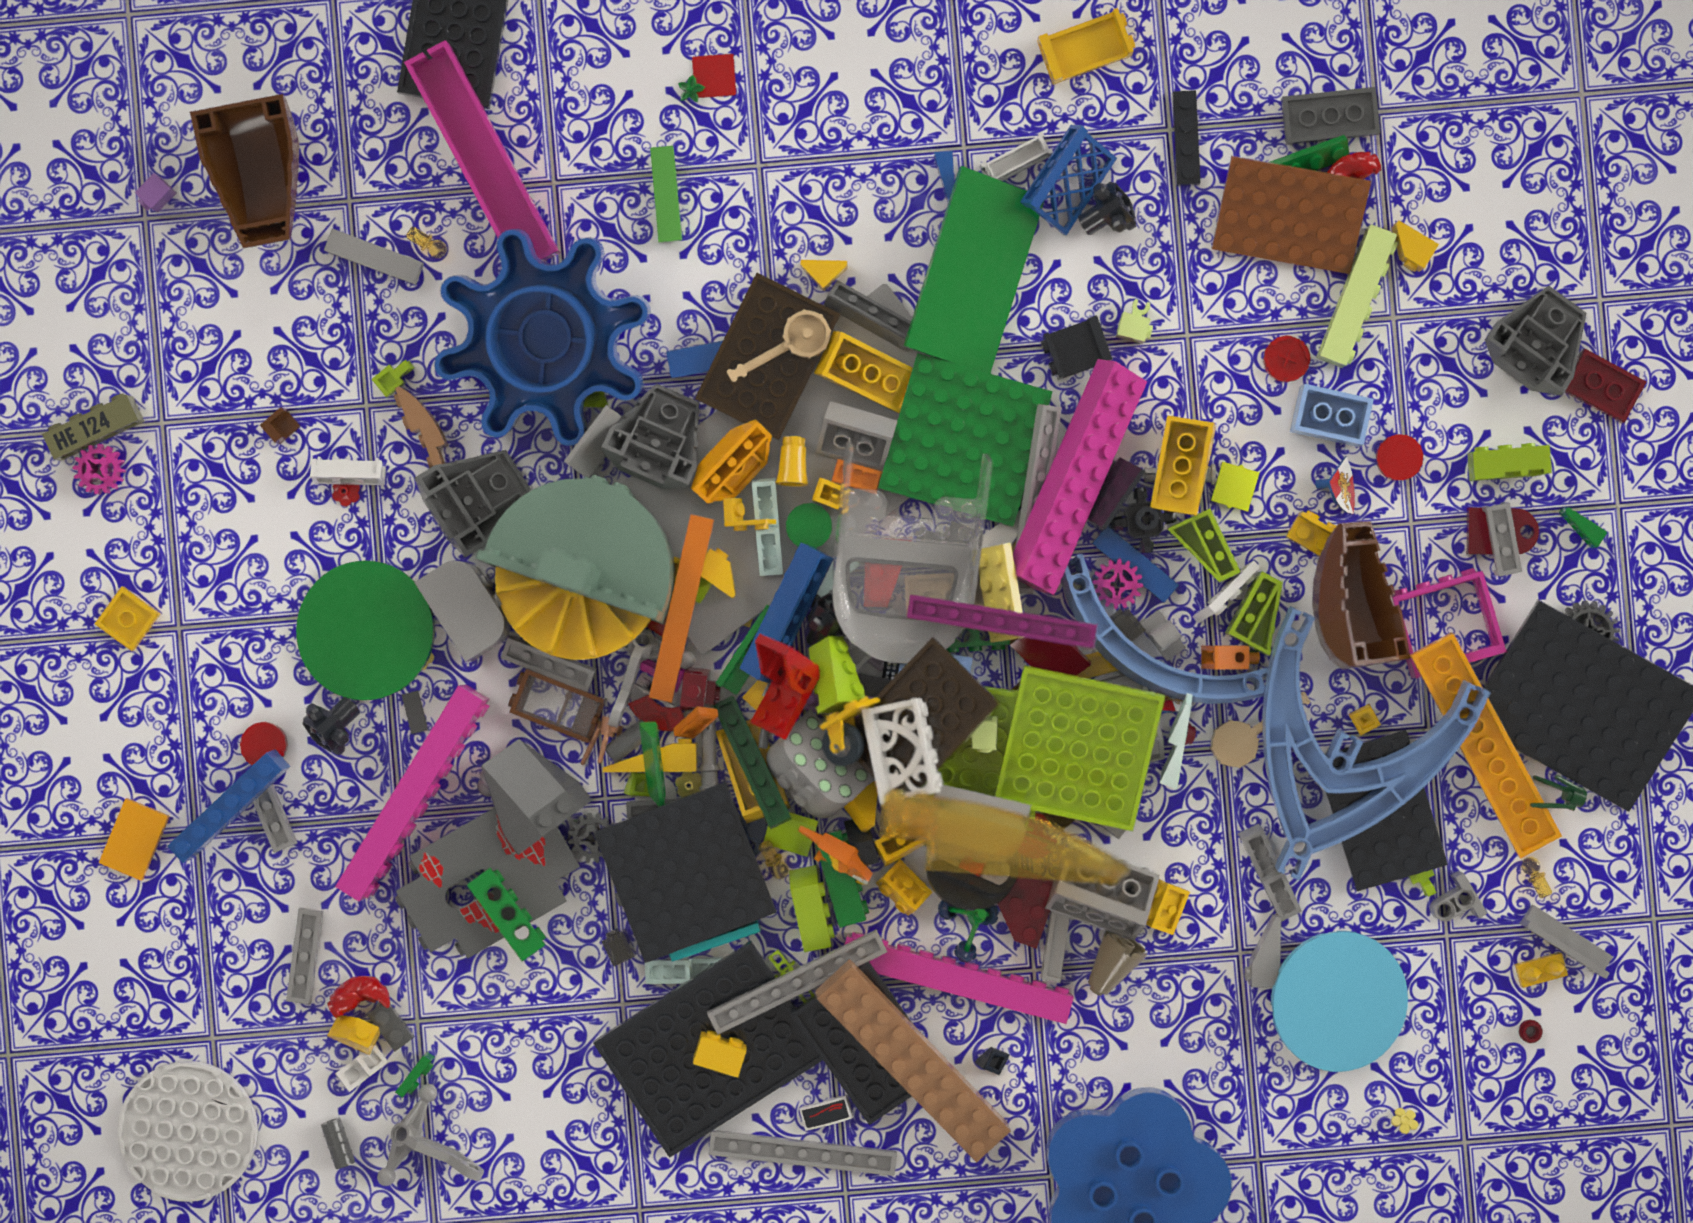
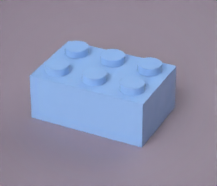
M1303 384L1299 388L1290 432L1360 447L1364 445L1374 399Z

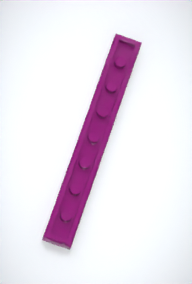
M910 594L907 618L1092 649L1095 645L1098 624Z

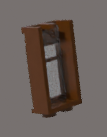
M526 669L525 672L521 671L516 683L520 685L516 694H512L508 706L511 707L509 713L589 743L607 699L530 669Z

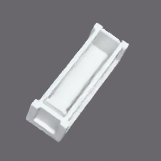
M1040 132L1037 137L987 163H981L979 168L983 174L1004 181L1050 157L1053 151L1051 148H1048L1044 140V133Z
M318 457V459H312L310 477L315 484L385 485L386 467L382 466V460L376 458V461L322 460L321 457Z

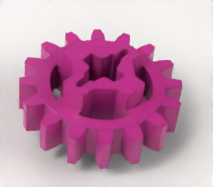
M98 444L97 448L89 445L88 452L81 450L82 458L75 457V460L79 462L78 466L72 467V469L78 470V474L74 475V479H81L78 484L79 487L87 486L86 492L91 493L94 490V493L97 495H101L102 490L104 493L109 494L110 487L118 489L116 482L124 481L120 477V473L126 472L125 469L120 467L125 461L117 459L120 453L116 451L112 453L113 447L110 446L104 449L103 444ZM104 454L106 456L98 459L94 455ZM97 465H101L100 471L102 474L97 473L99 471ZM99 479L104 482V484L101 485L93 484V482H96Z
M1118 558L1117 563L1114 564L1112 559H1109V566L1102 563L1100 565L1102 572L1095 571L1094 573L1099 577L1092 580L1093 584L1098 585L1095 588V592L1101 594L1098 598L1099 601L1106 600V607L1110 603H1114V609H1117L1119 604L1127 608V601L1134 604L1135 599L1133 596L1141 595L1137 588L1143 587V583L1138 582L1142 578V574H1135L1138 567L1130 568L1129 560L1122 564L1121 558ZM1115 568L1114 574L1110 578H1103L1109 570ZM1123 569L1130 573L1133 580L1127 579L1123 575ZM1119 573L1120 582L1124 583V585L1120 586L1118 594H1116L1115 585L1111 584V582H1115ZM1103 587L1108 588L1113 593L1112 598L1104 592ZM1126 589H1132L1128 596L1121 598V593Z

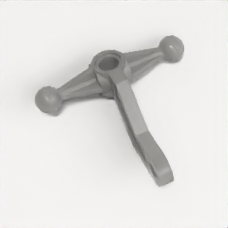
M646 629L637 638L623 647L624 650L630 653L631 657L621 690L608 721L609 726L618 728L632 695L641 662L647 659H658L661 641ZM684 651L681 668L689 669L695 664V657L690 651Z
M432 1084L423 1085L419 1090L420 1100L405 1118L392 1128V1146L387 1166L378 1172V1182L383 1186L393 1184L396 1178L395 1169L412 1150L443 1161L465 1177L480 1181L484 1173L480 1166L458 1150L424 1137L422 1126L429 1102L434 1101L437 1097V1089Z

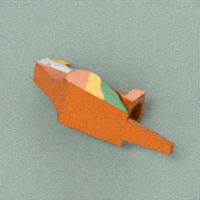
M800 826L798 831L818 845L819 850L814 860L817 862L820 860L826 861L836 871L850 875L859 884L867 885L873 873L861 861L858 850L855 847L827 833L821 835Z

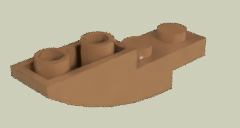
M400 386L395 387L397 392L394 395L396 404L399 408L402 407L405 415L402 416L403 424L407 430L410 429L413 433L421 432V435L418 437L423 449L427 448L429 457H426L429 468L434 465L445 464L440 449L449 445L438 422L414 395Z

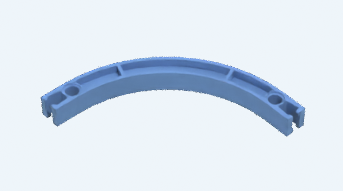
M1083 553L1076 555L1073 560H1069L1071 565H1075L1077 574L1071 575L1067 566L1061 579V584L1076 621L1098 624L1094 647L1121 673L1154 692L1174 699L1184 700L1187 693L1192 694L1193 703H1235L1264 696L1265 685L1262 677L1267 676L1268 668L1237 675H1201L1171 667L1139 649L1125 637L1105 612L1091 582ZM1073 583H1079L1082 586V591L1076 590L1073 587ZM1247 681L1253 683L1254 691L1247 687Z

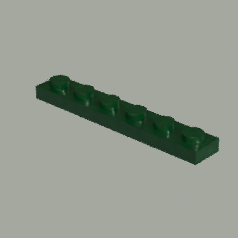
M734 695L714 704L713 708L718 710L720 723L770 829L791 820L790 813Z

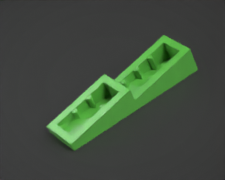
M674 145L651 147L658 242L683 240Z

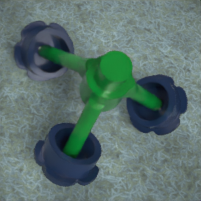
M942 900L938 905L939 915L945 920L954 919L958 914L968 916L972 929L967 941H961L955 947L954 954L961 962L974 960L977 954L976 946L972 941L980 923L983 925H993L998 920L997 915L999 914L998 908L994 906L990 909H976L974 911L956 909Z

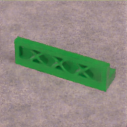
M767 604L716 681V684L724 687L736 696L750 676L739 668L770 607Z

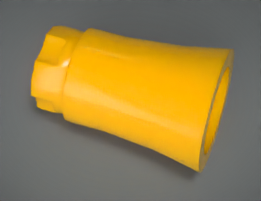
M785 436L782 439L783 446H781L779 470L775 484L788 487L808 486L805 438Z

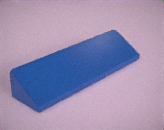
M723 341L666 351L671 378L708 372Z

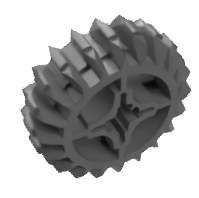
M1582 601L1581 606L1579 603H1573V609L1570 607L1565 608V612L1569 617L1576 619L1581 615L1580 623L1615 642L1620 640L1618 637H1614V633L1620 632L1619 628L1613 627L1614 624L1618 623V620H1610L1613 612H1605V605L1598 607V603L1592 601L1590 605L1588 601ZM1590 614H1593L1600 620L1603 628L1595 626Z

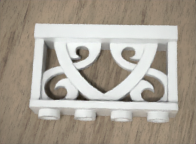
M922 698L862 710L880 804L941 792L940 787L943 786L940 773H937L935 763H938V757L935 749H932L931 740L933 739L931 727L927 726L926 716H928V709ZM905 709L912 710L915 715L914 723H908V716H906L902 720V725L898 724L900 713ZM895 710L893 722L879 720L878 714ZM890 730H892L891 741L888 743L884 742L883 735L888 734L890 736ZM898 733L909 739L916 746L915 754L906 769L899 760L887 757L886 751L895 745ZM922 759H924L925 765H920ZM895 764L901 774L899 775L897 769L894 774H891L889 767ZM921 772L926 773L928 778L926 786L917 788L912 784L911 776L917 781H922L919 778V774ZM905 782L912 791L894 795L893 789Z

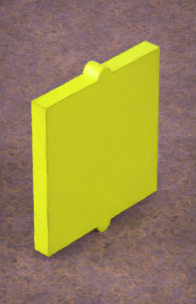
M1222 462L1211 501L1226 505L1228 509L1233 507L1248 512L1260 472L1243 468V465L1236 466Z

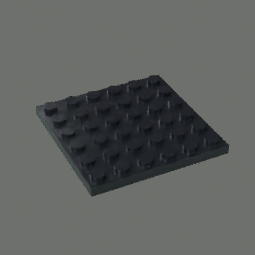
M726 781L594 831L598 846L645 963L777 913Z

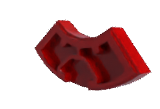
M649 695L628 703L630 709L639 720L656 722L658 730L673 731V728L685 718L680 706L673 708L661 706L653 698H650Z

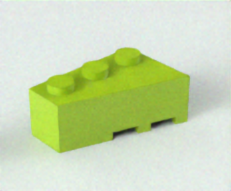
M1535 443L1521 444L1519 448H1512V445H1500L1498 450H1489V446L1475 447L1474 452L1467 453L1469 481L1533 477L1552 473L1550 445L1536 446Z
M1211 508L1167 528L1218 582L1241 572Z
M1259 571L1235 612L1225 634L1258 650L1264 655L1270 656L1283 582L1263 571Z
M828 636L809 648L810 660L819 665L820 679L814 688V693L819 695L820 703L817 706V713H834L836 711L840 713L845 710L843 706L847 703L865 698L864 688L860 683L856 666L851 659L848 645L843 636Z
M813 865L789 870L790 891L804 953L832 947L831 938H835L833 925L828 924L827 917H830L828 903L823 901V896H826L824 883L819 881L817 866Z

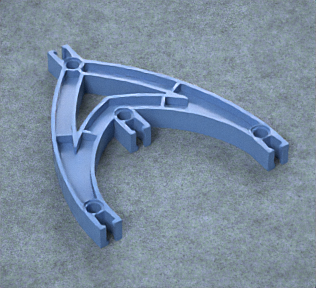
M1290 606L1276 636L1266 677L1263 701V748L1271 796L1286 837L1285 845L1275 864V868L1278 872L1284 874L1286 871L1285 866L1290 857L1298 859L1294 870L1291 869L1290 874L1292 878L1300 881L1313 853L1341 843L1375 825L1424 788L1465 741L1476 724L1490 692L1463 680L1450 709L1441 720L1419 739L1387 756L1353 764L1363 741L1359 737L1351 735L1350 739L1353 741L1347 752L1344 753L1340 750L1343 739H1348L1349 735L1340 729H1337L1325 755L1308 724L1300 691L1301 652L1315 617L1303 612L1302 616L1306 618L1300 629L1296 630L1291 626L1295 615L1300 616L1301 611ZM1289 633H1294L1296 635L1295 642L1290 645L1286 644L1285 637ZM1470 690H1478L1479 692L1473 703L1469 704L1466 702ZM1463 708H1469V715L1465 718H1460V711ZM1290 747L1307 772L1327 793L1373 791L1346 808L1307 824L1296 789ZM1336 757H1343V764L1339 767H1334L1333 760ZM1303 842L1305 844L1304 849L1299 852L1294 851L1295 844Z

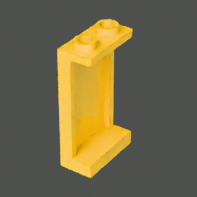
M1115 8L1109 14L1051 35L1045 33L1038 36L1037 44L1052 85L1131 57L1135 48V42L1132 35H1128L1125 29L1127 20L1124 13H1120L1119 9Z

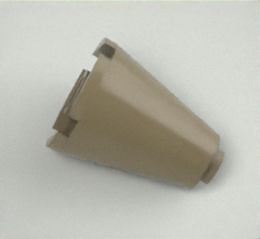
M1105 931L1088 980V984L1091 986L1090 990L1099 996H1102V994L1108 995L1144 960L1147 953H1144L1146 951L1144 947L1136 940L1133 941Z

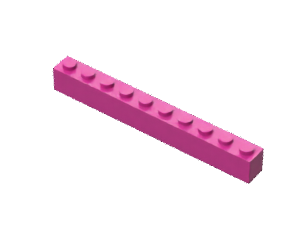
M854 931L852 935L847 934L844 945L865 934ZM882 939L887 953L870 960V963L880 975L1067 1024L1074 998L1072 993H1069V989L1056 986L1055 989L1046 987L1047 983L1039 980H1033V983L1023 981V976L1010 974V977L1001 975L1002 971L994 968H988L985 971L978 969V964L965 962V965L956 963L955 958L943 956L940 959L933 957L934 953L930 951L920 950V953L910 951L911 947L904 944H898L897 947L888 945L889 941Z

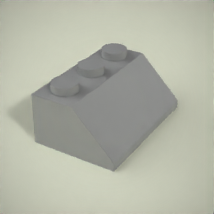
M830 401L824 417L816 453L883 472L897 420Z
M606 405L564 462L583 476L591 478L592 474L598 476L603 469V466L600 464L605 458H608L601 450L602 444L609 429L623 417Z

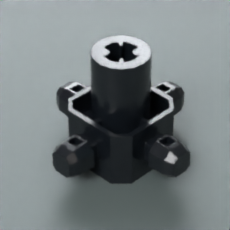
M1113 182L1096 184L1093 187L1096 205L1078 216L1083 230L1088 235L1094 234L1107 225L1116 232H1122L1125 229L1131 231L1137 226L1132 202L1118 184Z
M1145 487L1134 488L1133 500H1136V503L1129 504L1123 511L1124 518L1122 516L1114 517L1110 524L1113 530H1123L1125 527L1126 535L1132 539H1141V542H1139L1141 552L1149 553L1153 552L1154 542L1151 541V537L1159 536L1164 529L1163 523L1165 522V525L1177 521L1176 512L1164 510V513H1162L1159 509L1151 508V501L1146 502L1148 495ZM1144 514L1147 515L1149 518L1147 526L1144 525L1145 522H1141L1140 518L1143 517Z
M828 593L821 598L816 594L810 607L812 609L807 616L809 627L811 628L806 636L807 643L813 646L828 636H839L841 634L849 639L836 618L832 593Z
M343 697L329 711L312 703L306 707L307 715L303 718L302 725L320 747L336 755H341L345 751V744L349 741V734L345 727L360 714V711L347 697Z

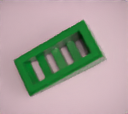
M1570 507L1561 508L1559 511L1561 516L1591 548H1598L1607 531Z

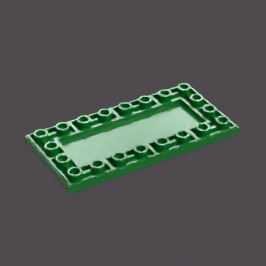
M964 166L959 167L904 347L944 361L991 373L1040 217L1031 208H1027L1020 203L1027 192L1026 190Z

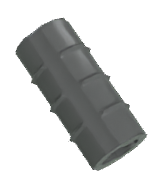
M642 719L607 744L605 751L614 763H617L641 745L639 723L644 722Z
M335 1118L322 1123L323 1137H325L335 1169H341L355 1163L341 1118Z

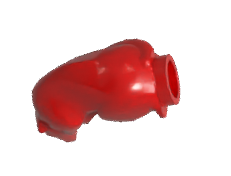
M1356 152L1340 158L1331 166L1327 173L1365 179L1371 174H1379L1381 164L1376 154Z
M356 976L338 986L333 994L330 995V1001L327 1002L332 1015L338 1018L354 1010L360 1002L366 1000L372 1003L379 1001L384 1007L389 1008L390 996L386 986L381 984L376 977Z

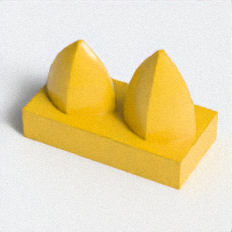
M1561 952L1514 964L1520 987L1522 988L1568 976Z

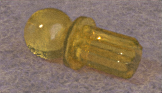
M411 227L408 230L406 238L420 246L422 251L428 248L429 254L434 258L445 256L447 246L443 241H432L431 234L427 235L415 227Z
M763 841L759 845V850L765 858V865L770 867L771 875L774 878H785L789 872L788 865L781 861L782 855L777 853L771 841Z
M1535 857L1525 858L1522 861L1521 868L1525 874L1531 875L1528 882H1532L1540 898L1548 897L1552 894V890L1545 878L1546 873L1539 872L1541 868L1539 860Z

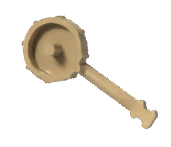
M803 309L787 319L782 336L784 339L783 343L743 365L738 364L735 370L728 369L727 374L732 382H736L739 376L746 377L748 372L788 350L796 356L811 359V357H815L826 350L831 329L822 314Z
M1301 692L1302 703L1310 704L1307 694ZM1228 720L1214 729L1210 750L1219 764L1241 768L1255 759L1259 742L1257 735L1263 732V721L1251 728L1250 724Z

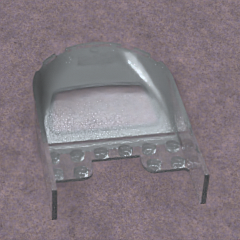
M846 441L834 540L832 597L836 618L843 632L854 645L865 651L869 656L886 662L908 663L932 637L942 646L948 648L955 642L956 637L965 627L907 618L910 594L974 604L993 462L988 454H983L978 496L975 499L942 497L935 502L932 519L886 515L887 499L882 492L850 488L854 447L851 441Z

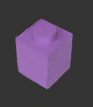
M155 173L134 192L140 198L138 202L147 211L152 209L157 213L177 194L168 183Z

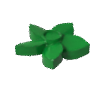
M694 75L688 78L687 83H678L679 87L684 90L680 100L684 101L690 97L698 103L697 93L702 92L705 86L698 84Z

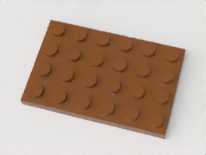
M1231 155L1211 249L1350 274L1371 181Z

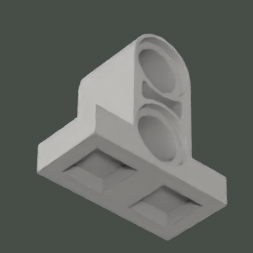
M1159 610L1139 623L1165 661L1170 660L1186 648L1180 640L1182 636L1170 620H1166Z
M1460 871L1450 875L1457 887L1434 899L1430 904L1432 916L1445 922L1454 919L1469 909L1478 918L1488 914L1467 877ZM1466 892L1468 896L1467 901L1460 904L1458 897L1461 893ZM1446 904L1447 912L1440 916L1438 908L1440 905Z

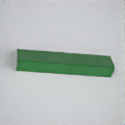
M656 722L639 723L648 794L659 807L665 804L666 788L658 725Z

